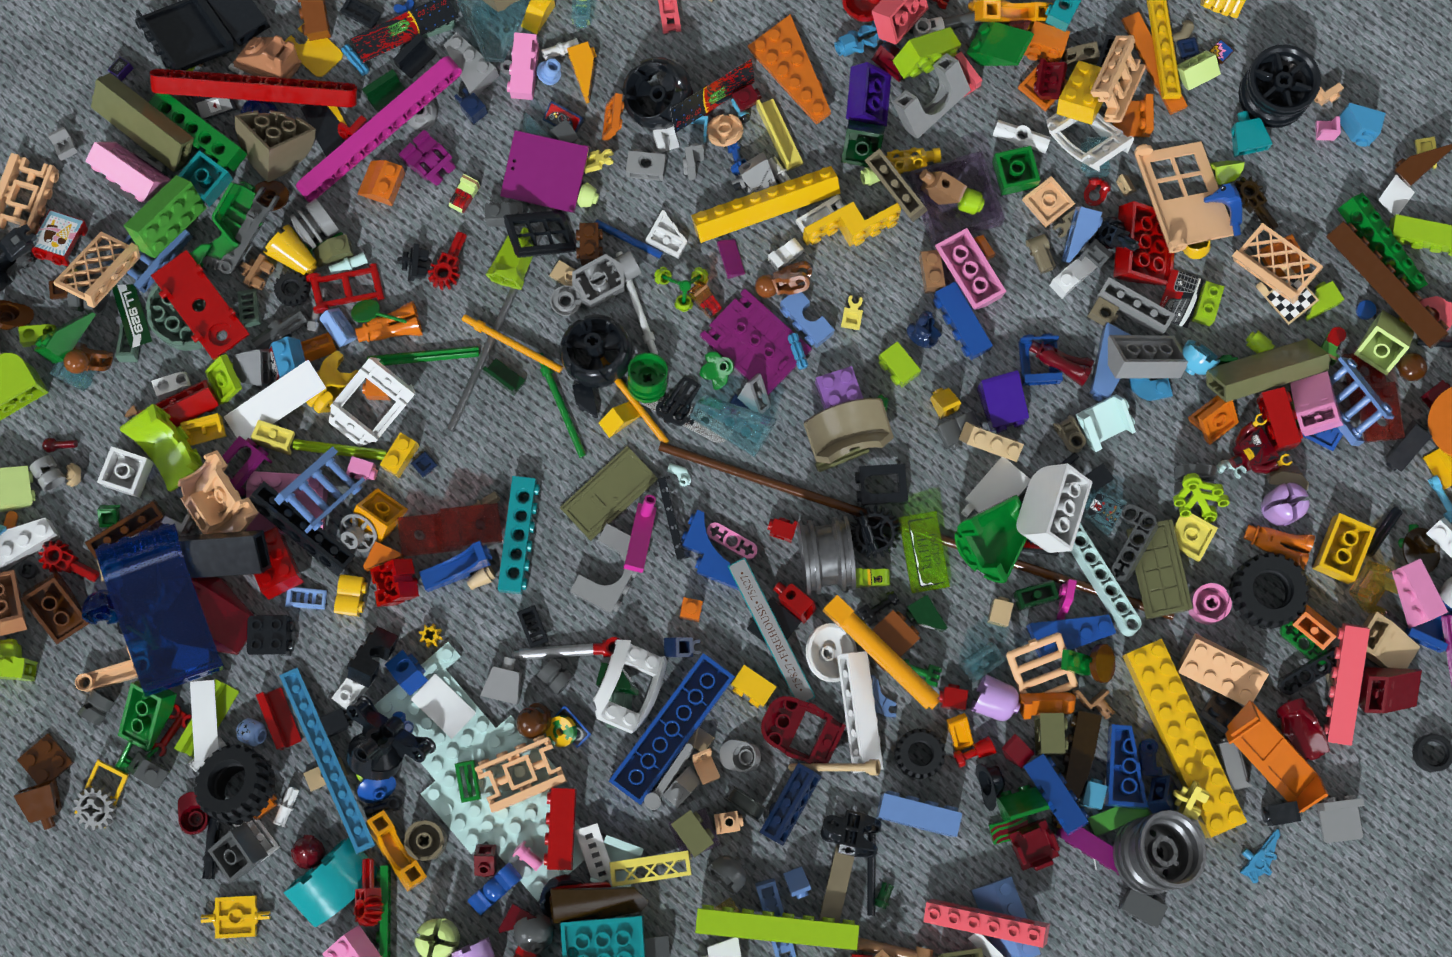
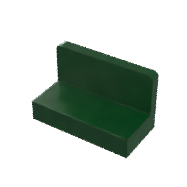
M392 69L362 90L371 105L378 112L406 89Z
M497 358L493 360L488 368L484 366L482 369L484 374L513 396L526 382L525 379Z

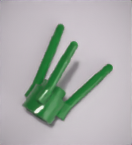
M132 741L128 742L120 759L114 766L127 774L129 773L127 767L133 760V758L128 756L133 745ZM155 747L146 756L150 758L159 748Z

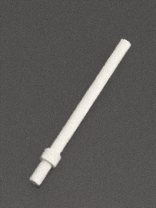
M617 252L616 257L623 254V252ZM631 279L625 283L644 334L642 336L643 340L648 345L650 353L658 355L654 334L650 331L633 280Z

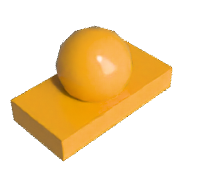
M963 713L947 719V728L955 751L973 746L974 742L966 714Z

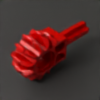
M457 232L448 253L442 252L440 258L437 259V265L431 263L432 269L428 270L430 275L428 279L430 282H433V287L437 288L440 286V290L443 291L446 285L448 289H451V283L457 285L455 279L460 278V274L457 273L460 265L458 256L467 238L466 234ZM441 272H448L447 276L440 277Z
M52 540L49 541V546L42 545L43 549H45L44 552H38L39 555L43 556L38 560L40 563H44L42 568L49 569L51 573H54L56 570L58 572H62V570L67 573L74 572L92 582L99 578V571L79 562V558L72 555L73 551L67 550L69 545L66 543L62 544L60 540H57L56 543ZM58 552V559L53 561V554Z
M372 858L362 860V889H355V905L353 906L355 922H358L360 926L369 927L377 925L382 920L381 914L384 912L382 910L384 904L381 903V888H374V860Z

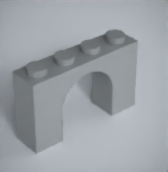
M947 53L933 65L939 78V89L929 104L922 107L918 98L907 90L892 102L905 130L917 139L971 91L959 61Z
M606 524L598 538V543L618 553L625 563L630 535ZM624 569L622 577L611 585H599L578 575L570 593L612 615L613 612L617 613L620 609L622 595L628 594L631 588L629 582L632 577L636 578L639 572Z

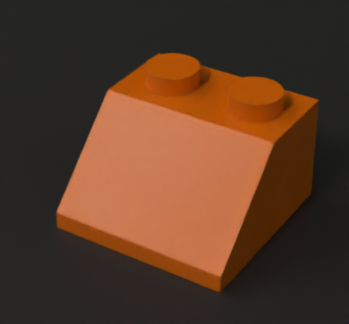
M386 160L371 161L357 194L393 206L406 174L403 166Z

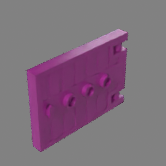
M744 289L740 293L742 297L739 300L735 298L709 325L711 329L708 332L704 330L700 337L722 357L732 359L734 368L748 381L756 374L761 373L767 395L769 396L797 366V360L794 359L790 347L791 344L788 341V335L794 332L750 292ZM747 302L751 304L748 308L744 307ZM716 334L720 336L717 340L713 338ZM799 337V342H801L806 357L812 351V348Z

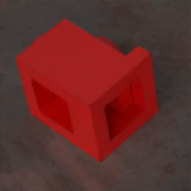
M779 517V520L770 519L767 530H770V536L792 543L797 521L791 524L790 520Z

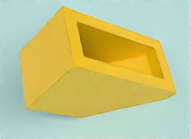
M530 0L521 27L533 34H538L554 9L555 1Z
M943 388L937 389L930 398L940 419L957 412L961 405L960 400L950 388L945 390Z

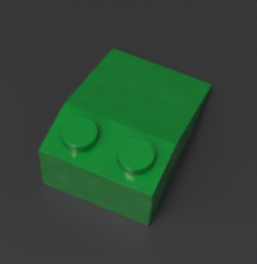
M983 22L966 53L980 66H1018L1034 34L997 22Z
M92 312L80 315L47 334L39 336L33 351L52 364L63 362L65 355L73 350L96 314Z
M148 678L132 682L118 736L127 741H132V744L147 752L151 751L173 711L177 693Z
M1030 784L1019 787V792L1013 794L1011 790L1002 792L1000 797L996 799L1003 821L1018 819L1050 809L1037 787L1031 788Z

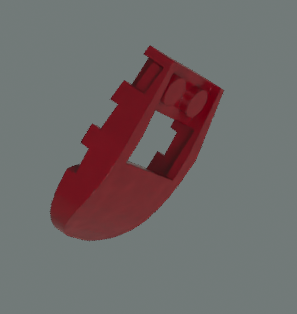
M782 696L771 702L761 722L762 735L770 745L791 758L809 764L829 763L846 727L845 724L835 720L833 716L817 707V705L790 696ZM806 711L825 720L809 756L789 747Z

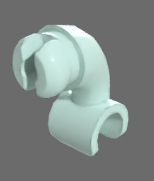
M1222 460L1216 465L1220 474L1225 470L1232 469L1234 470V476L1240 479L1241 476L1237 473V470L1240 469L1243 473H1246L1244 466L1233 468L1229 460Z

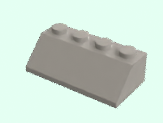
M1109 335L1108 366L1115 378H1181L1187 368L1188 361L1185 359L1182 353L1183 349L1175 336Z

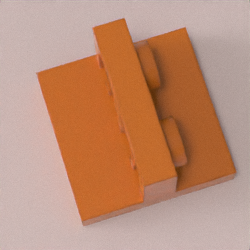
M1218 395L1188 417L1189 422L1202 431L1204 440L1209 445L1239 423L1233 400L1225 402Z

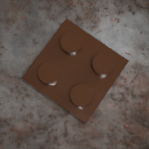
M47 733L17 759L37 784L56 779L74 763L50 733Z

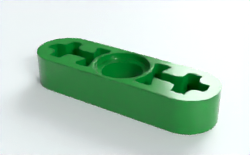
M1293 621L1280 626L1281 636L1307 659L1312 660L1317 657L1314 652L1308 653L1314 645L1316 648L1313 650L1316 653L1327 651L1326 649H1321L1292 625ZM1285 626H1292V632L1294 634H1298L1300 632L1301 635H1299L1294 641L1293 638H1295V636L1292 633L1286 634L1287 629L1285 628ZM1301 638H1306L1309 641L1307 649L1300 647L1299 640ZM1321 660L1317 663V665H1323L1326 662L1324 660Z

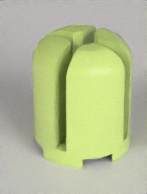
M436 918L424 922L418 928L416 933H419L420 936L415 937L414 942L418 953L422 957H449L452 955V952L457 950L460 943V934L452 921L446 918ZM439 936V939L445 940V942L437 944V940H434V937Z

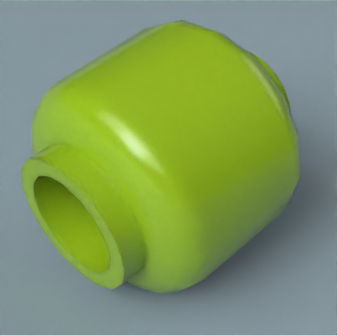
M966 188L957 207L962 212L974 215L982 210L985 199L981 192Z

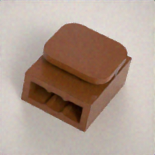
M892 610L872 630L902 657L920 639L918 636L920 633L914 626L911 625L909 627L906 624V618L899 611L895 612ZM878 664V666H879L884 672H886V670H885L881 665Z

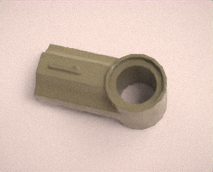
M1045 234L1026 240V246H1029L1030 255L1034 257L1040 274L1056 268L1049 250V241Z

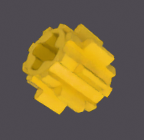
M432 624L430 627L424 625V631L419 632L422 635L420 642H426L427 648L431 644L438 647L437 641L443 640L439 636L442 629H436L435 624ZM430 631L432 633H435L433 635V640L427 638L429 636L428 632Z

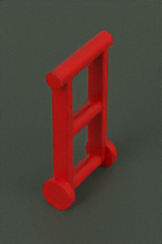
M370 264V268L322 277L320 273L308 274L306 281L311 282L316 306L313 308L314 313H324L331 306L377 298L378 301L384 300L385 297L377 264ZM371 273L375 292L353 296L349 278ZM341 279L346 298L323 302L319 283Z

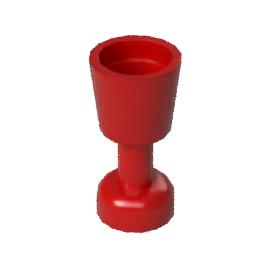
M987 736L973 744V749L964 753L960 750L954 751L953 755L958 767H964L966 760L974 756L983 758L996 754L991 738Z

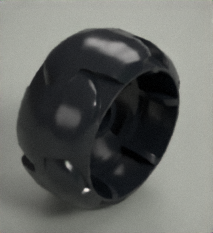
M664 57L644 59L640 61L641 65L632 68L625 78L622 88L624 107L636 123L653 130L671 128L674 126L671 108L694 94L690 84L691 79L686 70L672 60ZM666 72L667 74L661 86L656 85L652 87L648 83L655 74ZM650 95L651 99L657 102L654 116L647 114L642 109L641 105L644 104L641 99L642 96Z
M588 315L584 320L573 322L565 331L560 343V358L565 371L574 381L590 388H604L612 385L617 379H621L627 373L628 365L633 359V346L627 330L621 323L605 315ZM597 333H606L608 335L602 342L601 337ZM574 348L587 349L589 356L592 358L587 369L581 364L578 365L575 361ZM618 349L617 358L610 365L606 364L603 367L600 359L604 356L605 351Z

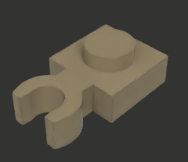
M1075 208L1061 217L1063 223L1055 224L1052 227L1053 230H1056L1058 227L1062 229V233L1058 235L1059 238L1064 237L1067 234V230H1070Z

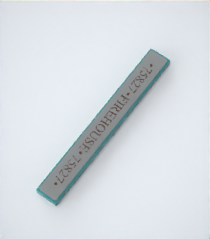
M745 557L728 565L727 567L792 696L805 702L815 698Z

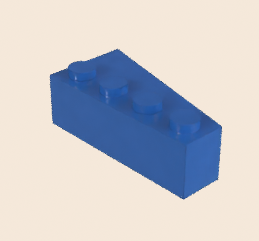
M1109 615L1029 623L1026 626L1031 640L1034 638L1039 640L1057 632L1061 633L1067 650H1075L1116 634ZM1053 642L1035 650L1038 657H1042L1057 651L1058 647L1056 642Z
M1112 724L1108 727L1105 806L1147 809L1149 808L1147 805L1148 801L1146 800L1132 726Z
M1042 754L1023 767L1069 836L1088 824L1087 819L1089 815L1083 807L1079 808L1076 801L1078 799L1072 790L1068 791L1065 787L1067 782L1062 774H1057L1053 769L1056 765L1051 757H1046Z

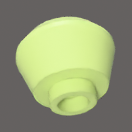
M584 183L580 189L577 204L581 208L592 207L593 204H597L599 199L597 189L589 183Z

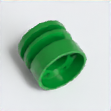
M642 353L636 355L628 365L627 389L635 400L642 403H652L664 396L667 390L668 367L665 360L654 353Z

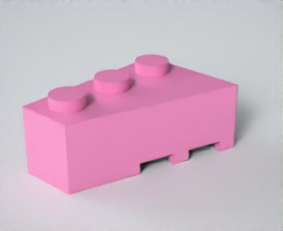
M514 32L512 64H510L509 68L511 80L507 83V92H510L511 98L533 100L536 67L538 66L540 51L537 34Z
M1421 559L1392 571L1408 628L1415 627L1448 613Z

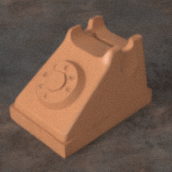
M278 35L275 37H253L233 61L234 67L253 76L290 79L302 64L298 58L294 43L289 40L285 42Z

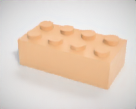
M1196 633L1177 666L1178 673L1244 706L1249 700L1254 702L1269 675L1267 668Z

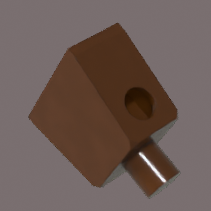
M56 779L21 789L14 795L17 804L29 823L41 820L44 830L56 826L53 816L57 815L62 809Z

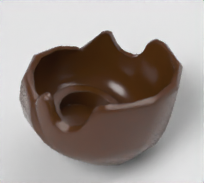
M1414 352L1405 353L1396 363L1399 375L1407 381H1418L1427 373L1426 360L1423 356Z

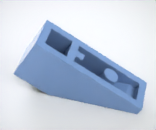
M1081 206L1075 207L1061 262L1070 263L1096 233L1103 221V217H1101L1102 212Z

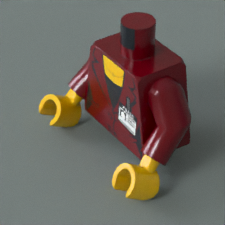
M1262 413L1256 416L1254 422H1249L1239 431L1235 440L1236 446L1232 449L1235 456L1229 459L1233 468H1238L1242 465L1246 468V472L1252 470L1254 473L1268 474L1280 469L1282 465L1290 466L1293 461L1284 463V458L1290 455L1284 454L1280 458L1263 429L1257 427L1267 422V419L1263 423L1258 421V417Z

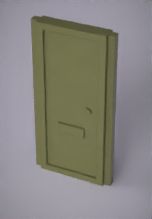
M626 446L569 498L560 509L592 541L603 531L606 524L614 521L650 488L658 478Z
M1173 520L1158 522V529L1135 568L1146 619L1193 609ZM1153 523L1147 524V525H1144V526H1145V527H1151V526L1153 525ZM1134 527L1126 530L1128 538ZM1139 536L1134 540V543L1141 544L1144 538Z

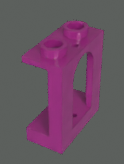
M239 436L223 454L222 458L228 464L241 448H251L252 453L247 462L232 479L229 477L235 490L239 492L241 497H244L246 490L241 486L264 459L270 464L272 461L267 457L269 453L261 447L255 448L257 446L255 442L249 438L245 440Z

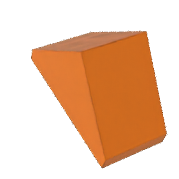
M375 541L363 567L364 570L369 572L370 569L384 565V563L392 559H404L400 552Z

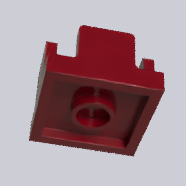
M1045 818L1008 832L1022 871L1029 868L1038 871L1054 864L1052 859L1059 856L1058 851L1060 849L1054 833L1049 829Z

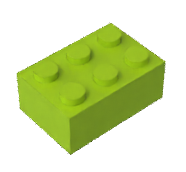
M948 27L910 39L893 59V63L903 79L908 77L915 78L921 73L925 72L927 74L933 71V65L946 53L954 57L957 54V50L961 47V43L952 28Z

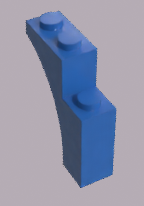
M697 510L696 514L692 513L688 524L691 525L689 531H685L682 536L683 548L703 555V558H698L695 568L698 569L697 574L739 591L727 567L731 563L724 559L711 544L705 528V513Z
M478 541L457 556L422 570L419 574L425 590L430 592L470 577L471 572L490 566V559L493 558L487 545L483 546Z

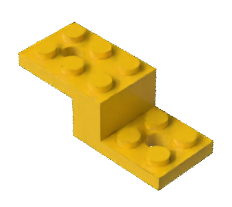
M851 202L805 227L803 241L806 245L810 243L815 245L821 241V237L825 235L831 236L839 228L849 246H859L865 242V238L869 236L873 238L879 235L885 227L888 229L894 227L899 219L901 208L896 203L864 220L855 203Z

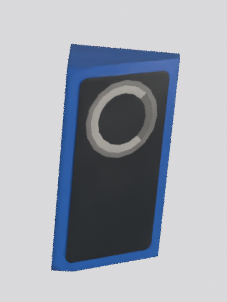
M565 705L554 716L565 715L574 721L577 728V736L573 744L577 748L592 735Z

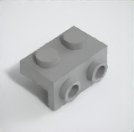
M694 143L685 147V157L682 158L683 172L684 175H688V180H696L695 162L704 161L703 145Z

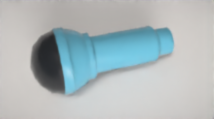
M731 99L738 118L742 123H747L750 120V114L745 110L740 112L735 101Z

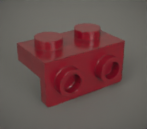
M1040 58V63L1036 69L1038 75L1037 82L1034 83V92L1040 100L1059 99L1064 88L1067 69L1066 62H1047L1045 58Z

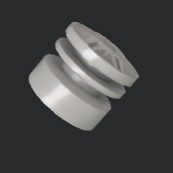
M316 198L306 205L309 214L305 215L301 210L297 211L302 219L298 221L294 214L290 216L294 229L312 249L316 247L312 240L314 237L320 243L323 242L320 236L321 232L330 237L339 231Z

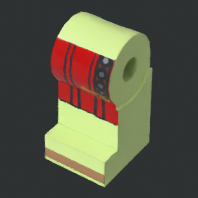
M465 174L461 177V182L449 202V207L461 213L465 212L480 188L477 180Z

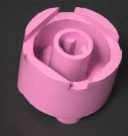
M1216 583L1204 584L1190 594L1193 609L1188 610V612L1198 623L1205 625L1214 624L1229 614L1232 600L1223 586ZM1208 600L1210 601L1209 604L1212 605V607H1208V604L1206 603Z

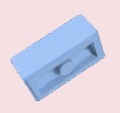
M339 307L326 310L319 318L338 347H343L357 339L354 328Z

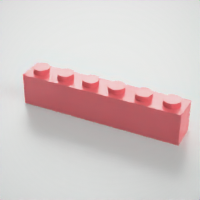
M1342 623V628L1339 627L1337 639H1340L1339 647L1335 648L1334 658L1337 659L1336 666L1332 667L1331 678H1334L1333 686H1330L1328 691V697L1331 698L1330 705L1326 706L1325 716L1328 717L1327 724L1323 725L1327 741L1330 743L1352 746L1370 629L1367 626Z

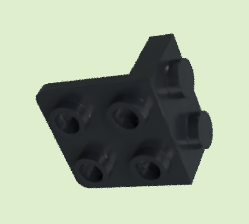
M288 615L249 616L247 620V653L249 655L291 656V651H294L295 647L294 640H291V632L295 631V622L292 620V617Z

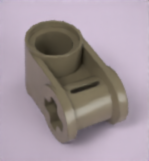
M1072 415L1067 416V419L1060 423L1056 422L1053 424L1057 434L1070 452L1078 453L1082 450L1086 443V438ZM1071 440H1078L1080 446H1074Z

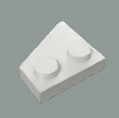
M662 210L645 241L679 259L687 245V240L679 232L674 222L667 216V213Z

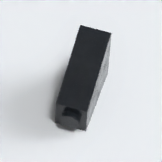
M1412 420L1385 456L1386 465L1393 471L1398 469L1402 472L1432 435Z

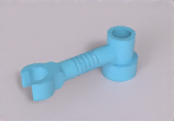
M1435 475L1428 479V482L1439 496L1447 511L1443 514L1444 517L1452 523V503L1442 488L1440 479Z

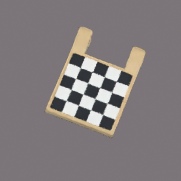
M1287 267L1281 268L1287 275ZM1289 267L1290 276H1292V275H1297V274L1291 269V267ZM1300 278L1290 279L1291 286L1298 290L1302 285V280ZM1262 282L1256 285L1259 292L1288 325L1319 301L1308 287L1303 290L1293 305L1273 289L1269 291Z

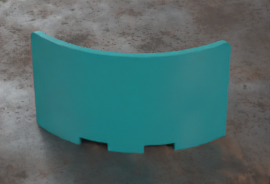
M347 837L321 859L323 863L315 869L311 868L295 879L283 893L314 927H317L349 904L355 898V889H362V860L368 857L363 851L356 854L350 838ZM374 864V878L377 876V870H379V869L375 866V864Z

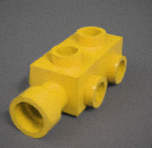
M913 147L909 150L887 152L886 157L899 174L907 171L920 172L927 169V162H941L940 148H932L930 151H925L924 148Z

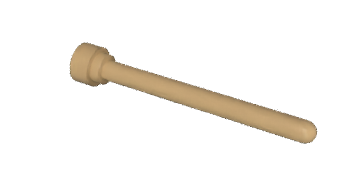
M870 759L865 763H800L813 771H865L869 775L878 776L881 770L879 759ZM798 763L789 764L788 769L794 771Z

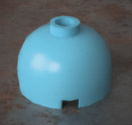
M1189 339L1184 345L1182 352L1188 361L1185 371L1191 375L1195 373L1206 375L1207 370L1216 367L1220 359H1217L1218 356L1202 344L1196 346L1194 345L1196 341Z

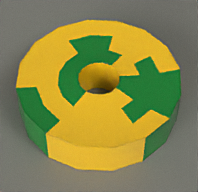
M559 715L551 719V726L546 732V736L550 737L551 743L554 746L566 747L576 739L577 728L570 717Z

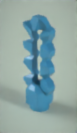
M873 21L870 26H861L858 32L850 30L846 35L839 37L838 41L834 42L837 54L846 57L855 52L863 53L864 45L876 47L877 40H879L878 33L868 39H862L860 42L857 41L859 37H864L871 34L872 31H877L875 22Z

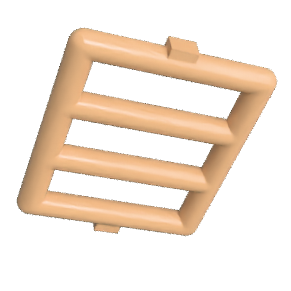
M1059 632L1039 640L1034 638L1028 641L1029 644L1006 653L1019 694L1027 693L1026 689L1067 674L1068 683L1042 693L1066 692L1078 686L1075 673L1061 670V667L1023 682L1021 673L1056 659H1062V651L1067 649L1062 634ZM1056 642L1057 651L1018 666L1015 657Z

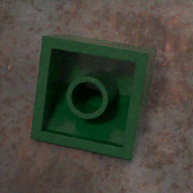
M849 120L841 163L869 167L865 159L879 148L881 150L885 126Z

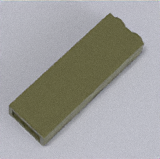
M111 73L97 78L92 96L91 108L171 171L176 172L188 164L194 141L190 134Z
M1307 338L1209 369L1206 372V384L1221 399L1229 402L1329 371L1330 355Z

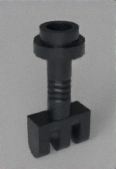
M894 591L887 592L886 595L888 597L871 609L867 604L856 611L858 615L863 613V611L866 612L861 617V620L864 621L869 617L871 620L866 622V624L870 626L878 621L875 616L877 613L892 603L896 606L899 598Z

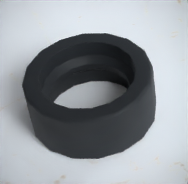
M1438 734L1424 735L1413 746V759L1417 766L1424 771H1443L1452 763V744L1444 736ZM1428 742H1437L1444 749L1445 755L1441 763L1432 765L1423 758V746Z

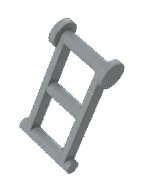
M690 743L685 745L655 791L645 796L644 804L647 808L656 810L661 806V797L693 752V746Z

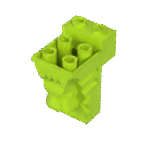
M0 640V679L35 681L38 662L22 658V647L18 644L17 640Z

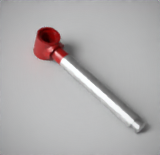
M611 637L607 640H602V643L519 648L517 651L513 649L512 658L529 660L589 655L611 657L613 653L610 652V646L617 639H621Z

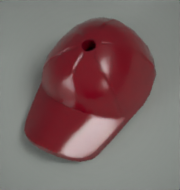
M194 792L185 793L178 799L179 825L182 831L189 835L203 832L208 825L209 819L208 814L200 809V805L197 804V796Z

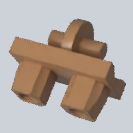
M259 254L256 261L250 259L248 264L242 262L241 267L244 268L242 275L246 277L243 283L249 289L263 290L266 281L260 278L262 272L271 275L275 270V266L262 254Z

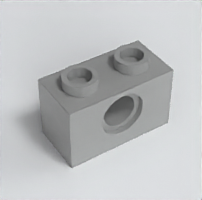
M640 149L628 150L626 176L628 178L664 181L666 155L659 151L649 153ZM649 162L651 165L643 167L642 163Z

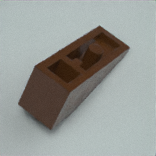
M1452 144L1410 156L1406 160L1402 158L1394 165L1396 167L1394 173L1408 187H1411L1452 150Z

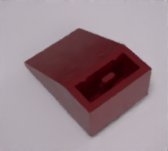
M1364 667L1358 705L1364 713H1388L1416 707L1422 670Z

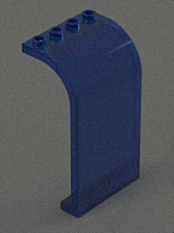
M163 524L156 530H144L138 533V536L131 538L126 536L120 538L116 543H104L99 545L97 549H94L145 697L224 670L222 660L217 652L188 572L175 524Z

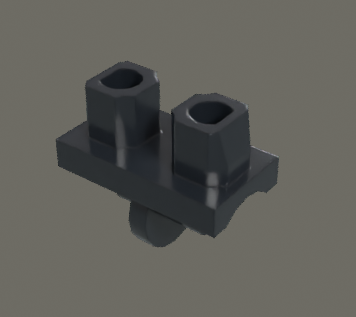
M414 243L413 247L410 248V258L407 251L403 252V257L397 258V263L402 265L403 271H407L409 265L408 281H414L415 278L424 279L427 275V267L418 266V261L426 262L429 250L419 248L420 244Z

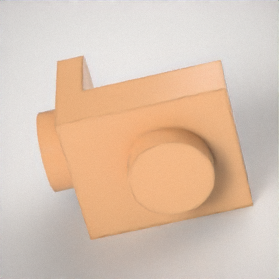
M1340 82L1326 92L1320 87L1314 101L1321 106L1328 101L1333 103L1341 96L1340 92L1344 87Z

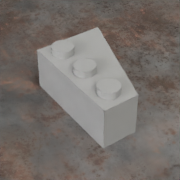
M457 32L444 44L449 56L462 69L460 77L470 95L475 93L478 97L499 76L496 67Z

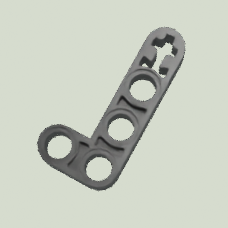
M1132 504L1124 506L1122 517L1134 529L1111 568V573L1118 584H1125L1129 581L1158 529V522L1153 514ZM1130 511L1136 512V516L1132 519L1126 517ZM1147 520L1154 521L1151 527H1145L1144 522ZM1141 536L1144 538L1143 543H1134L1137 537ZM1133 553L1135 555L1133 560H1125L1127 554ZM1123 570L1124 576L1120 575L1118 577L1116 573H1121Z

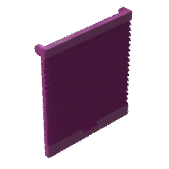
M515 130L500 196L575 213L590 147Z

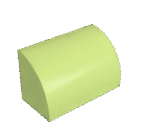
M1207 50L1177 65L1179 78L1188 90L1221 74L1216 54Z

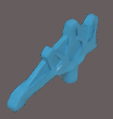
M1275 829L1257 853L1253 854L1247 848L1241 853L1248 859V864L1242 868L1240 873L1248 876L1253 883L1258 882V876L1264 873L1269 876L1272 873L1269 866L1272 860L1277 859V855L1274 852L1277 840L1280 837L1278 829Z

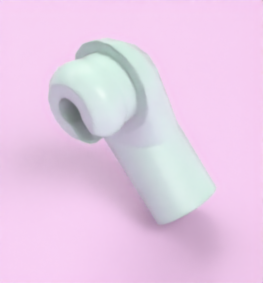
M672 463L669 464L667 472L676 474L681 486L689 485L691 477L687 468Z

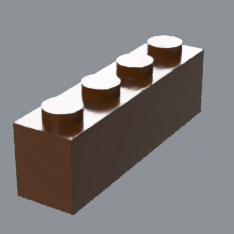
M153 499L89 538L85 544L96 559L162 519L165 514L156 500Z

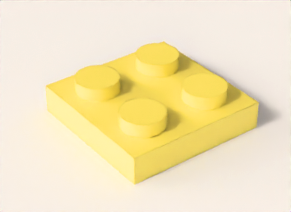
M1191 514L1189 517H1181L1179 515L1174 524L1180 552L1199 562L1218 528L1194 514Z

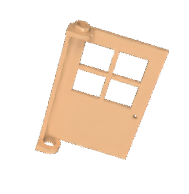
M1201 141L1153 150L1152 146L1147 144H1141L1136 147L1134 155L1170 253L1180 252L1190 244L1234 236L1225 204L1218 202L1205 203L1203 200L1217 191L1219 187ZM1194 154L1200 171L1180 174L1175 158ZM1170 159L1175 176L1156 179L1150 162ZM1202 175L1208 192L1188 196L1182 179ZM1178 180L1184 197L1164 200L1158 183Z

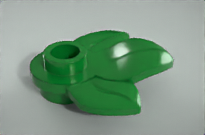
M709 352L705 354L707 363L701 367L699 375L703 379L712 380L713 388L717 390L728 383V376L734 371V362L729 357H722L718 352ZM723 363L726 364L725 370L722 368Z

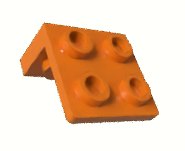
M1145 94L1143 100L1131 101L1122 122H1112V125L1123 131V135L1127 137H1150L1154 130L1153 94Z

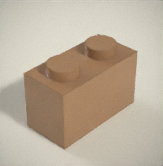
M937 250L921 252L919 261L925 294L934 293L946 286L941 256Z

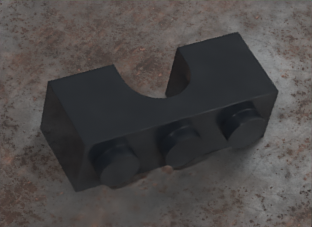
M377 626L374 632L368 634L365 645H361L358 648L355 659L352 658L347 665L349 670L347 678L369 688L378 675L380 662L372 658L378 657L387 661L397 646L398 635Z

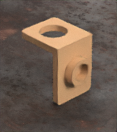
M711 748L692 755V763L702 785L720 779V774L711 756Z

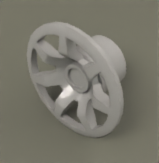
M353 513L346 515L340 522L341 542L346 548L356 549L359 552H368L372 549L375 541L377 542L376 529L366 517ZM352 518V526L346 522L347 519ZM357 518L365 521L360 527L358 526ZM367 525L371 528L372 533L364 532ZM365 538H373V543L370 545L369 541ZM362 543V544H363L364 546H366L367 548H358V547H359V545Z

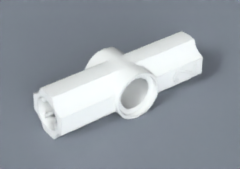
M999 119L993 136L1012 142L1018 147L1031 146L1033 150L1046 153L1051 139L1049 136L1031 131L1025 125L1016 126ZM1018 134H1023L1026 138L1021 139L1018 137Z

